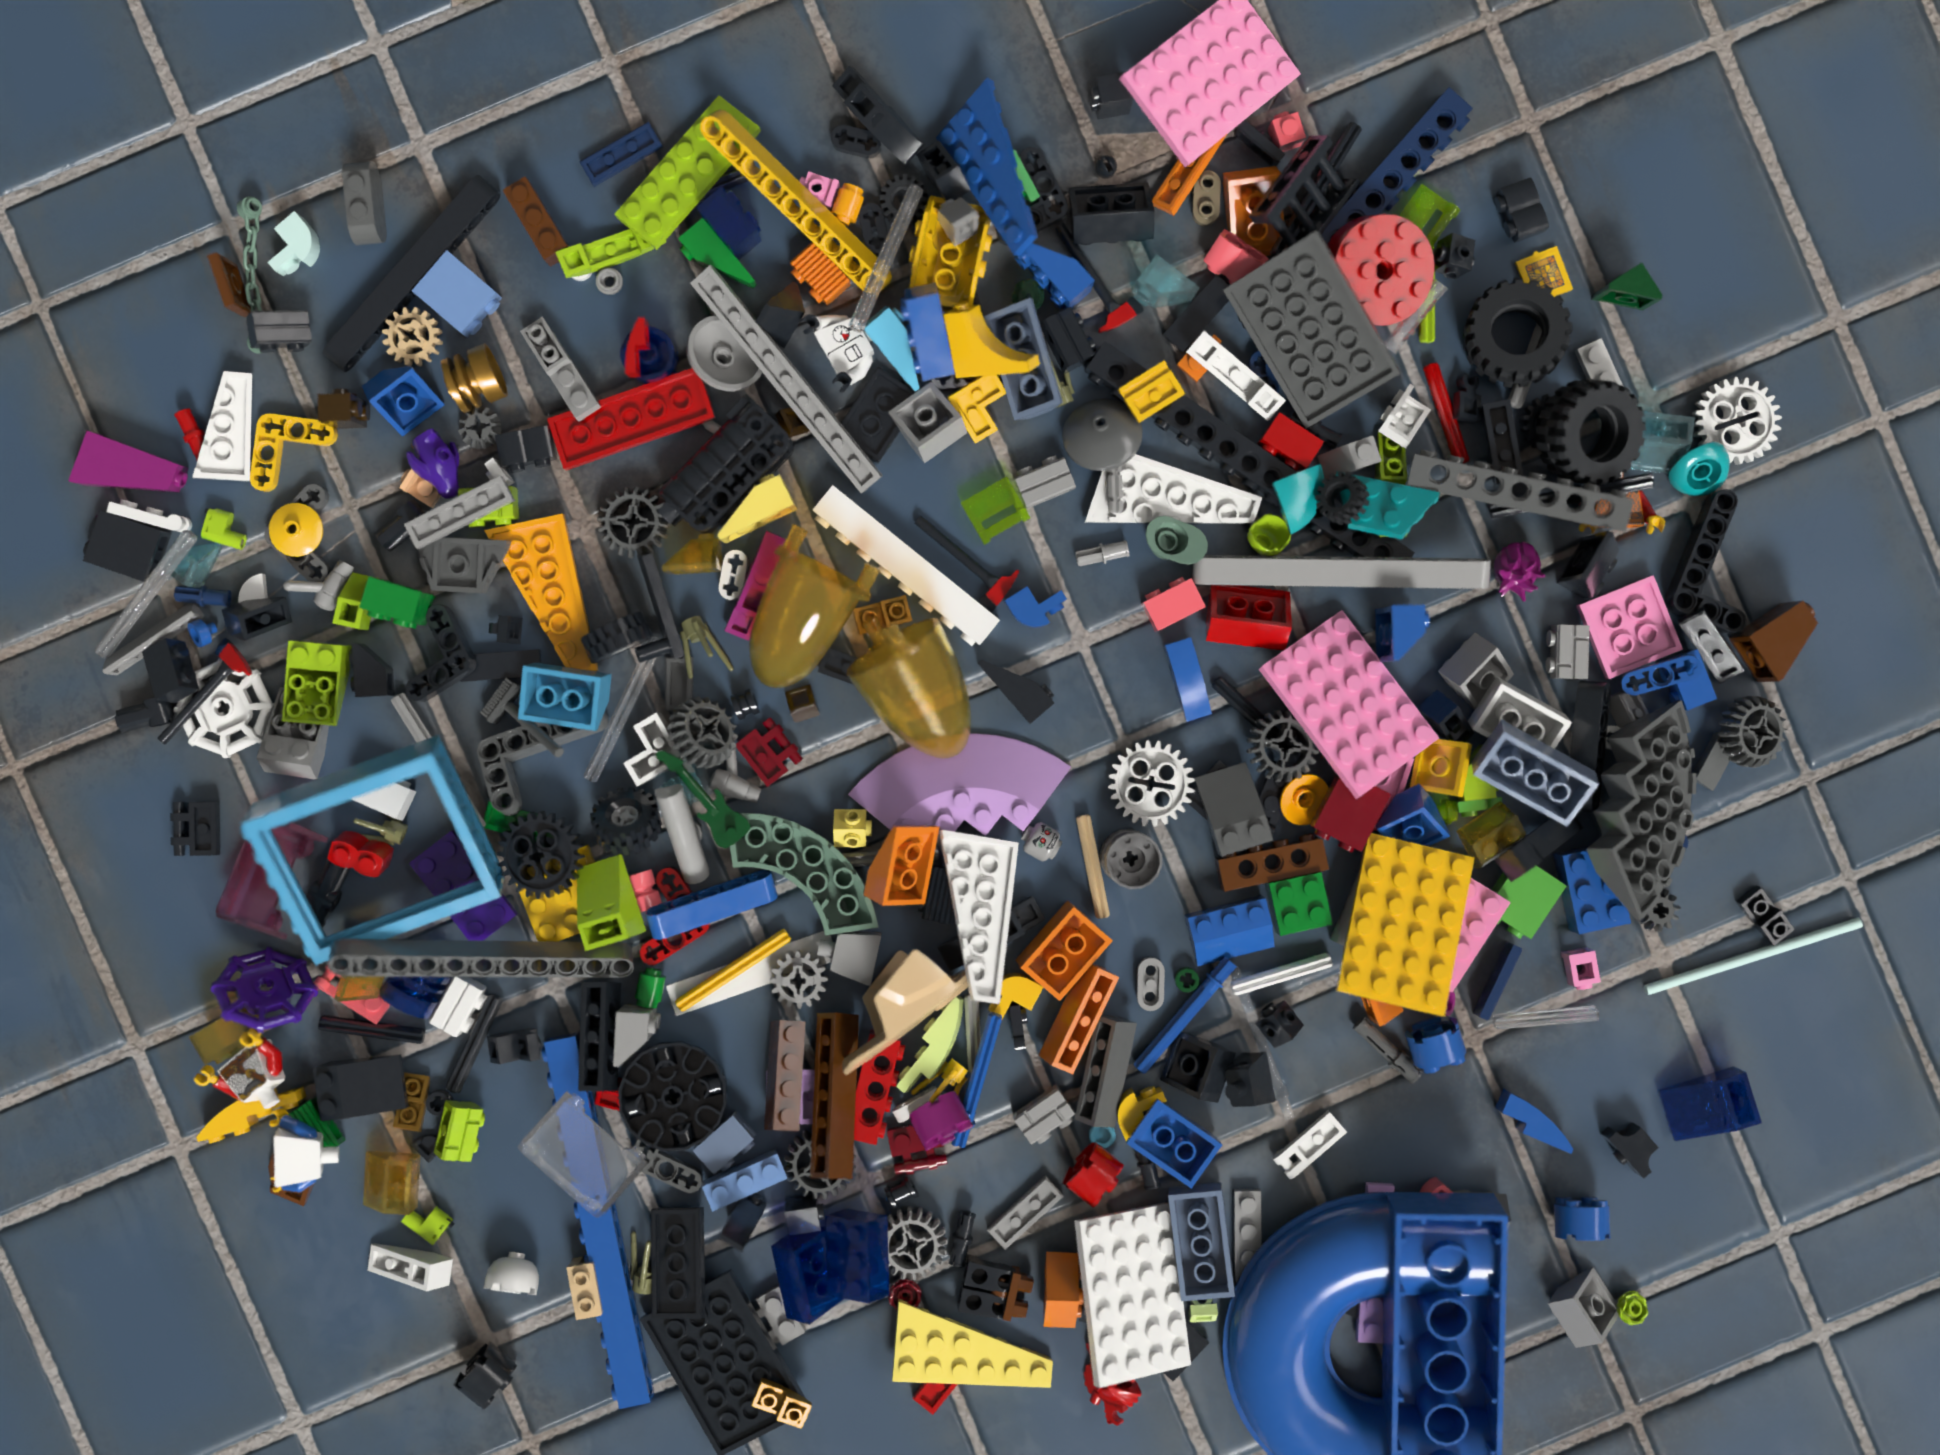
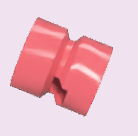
M652 869L629 875L640 912L662 904L659 890L652 889V886L655 884Z

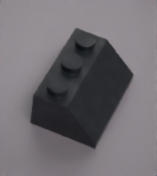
M1148 182L1069 188L1071 231L1074 244L1090 245L1092 243H1117L1119 241L1132 240L1141 242L1147 239H1154L1155 210Z

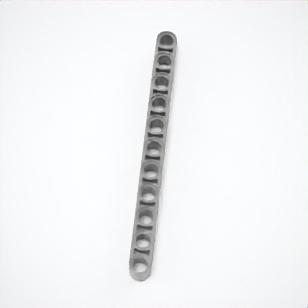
M1205 555L1202 560L1192 565V580L1194 584L1484 589L1490 586L1491 560L1482 558Z

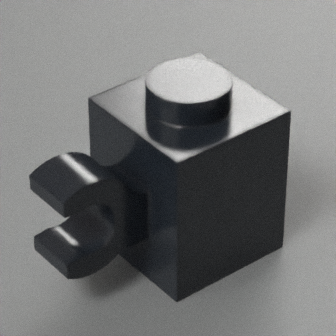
M812 1195L785 1199L784 1213L789 1236L800 1234L802 1246H806L807 1236H813L816 1244H819L821 1220H825L824 1204H819L818 1197L815 1200L812 1199Z

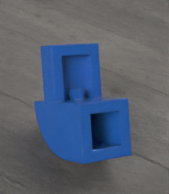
M1027 586L1006 599L1004 603L1019 623L1027 627L1038 628L1050 623L1045 613L1049 611L1052 616L1063 609L1064 605L1062 603L1067 598L1061 590L1038 604Z

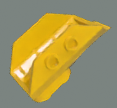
M930 195L923 221L918 220L915 236L919 237L917 247L912 246L909 262L913 263L909 288L936 283L944 318V314L952 310V305L968 302L969 306H973L978 278H984L987 261L982 260L984 251L989 252L991 247L992 235H988L991 220L982 206L969 204L978 213V232L954 247L938 221V210L945 200L941 197Z

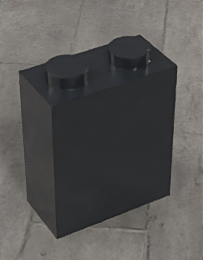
M100 510L93 519V531L90 540L84 545L83 561L143 582L155 583L172 533Z

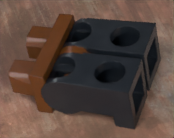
M968 1254L957 1301L958 1312L998 1318L1010 1322L1012 1317L1026 1318L1028 1301L1016 1299L1017 1291L1031 1293L1034 1279L1028 1274L1021 1273L1020 1268L1017 1266L994 1263Z

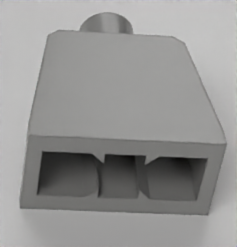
M851 931L838 933L836 942L820 939L817 955L833 958L830 968L832 972L871 986L882 933Z

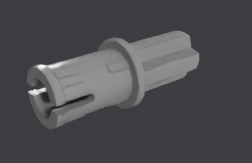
M1126 540L1107 545L1099 543L1098 547L1075 552L1078 566L1099 562L1106 564L1108 560L1129 557Z

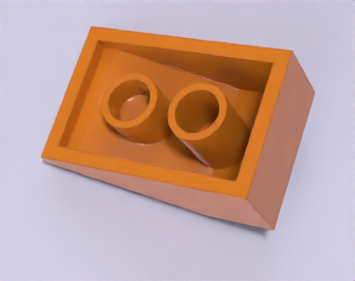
M1276 166L1223 173V190L1228 231L1265 256H1270V251L1280 235L1272 224H1254L1249 215L1281 172ZM1282 211L1280 217L1284 221V212Z
M936 825L893 826L868 869L864 896L882 906L925 904L939 827Z

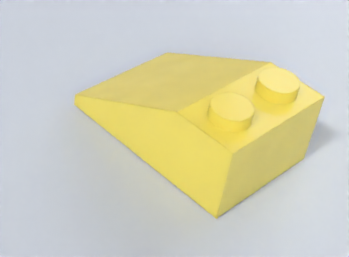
M769 474L759 480L760 484L752 489L718 533L721 541L727 544L798 510L780 475L775 477L774 474Z

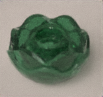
M1033 279L1017 282L1011 295L1012 302L1016 304L1028 299L1027 294L1029 293L1037 311L1044 302L1043 288Z

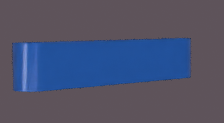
M760 870L653 906L645 912L653 939L660 940L770 903L777 899L778 894L771 871Z

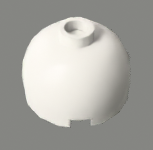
M509 1252L508 1257L498 1258L488 1268L484 1289L491 1288L490 1290L517 1294L525 1292L528 1293L527 1295H537L539 1284L537 1267L533 1262L524 1259L525 1254Z

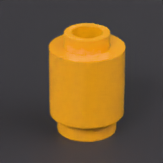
M844 183L843 187L839 188L831 213L845 226H849L850 223H856L864 200L862 196L864 191L849 183Z

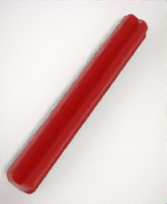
M1437 362L1428 364L1423 370L1451 456L1464 458L1463 463H1467L1469 456L1458 422L1453 419V407L1439 364Z

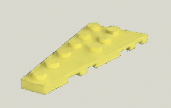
M898 1299L892 1367L893 1382L1051 1388L1053 1366L1051 1357L1025 1347H1018L1006 1342L1004 1339L992 1337L981 1330L947 1317L943 1318L930 1313L929 1310L921 1307L917 1308L907 1304L906 1301Z

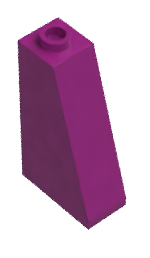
M86 431L68 481L84 486L179 493L180 489L187 482L188 467L100 434Z

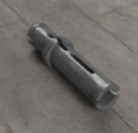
M1363 1016L1354 1024L1352 1029L1388 1061V1065L1392 1069L1395 1068L1411 1084L1420 1078L1423 1071L1416 1067L1406 1057L1407 1054L1395 1047L1367 1018Z

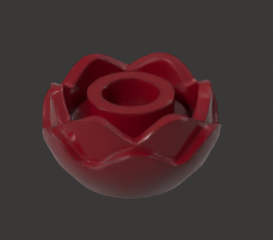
M901 1279L890 1287L888 1300L890 1305L896 1310L898 1299L918 1307L922 1292L918 1284L913 1280Z

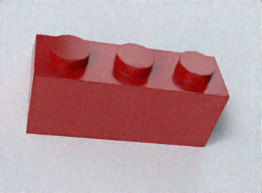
M1210 585L1206 618V641L1283 651L1286 649L1292 629L1290 591L1241 585Z

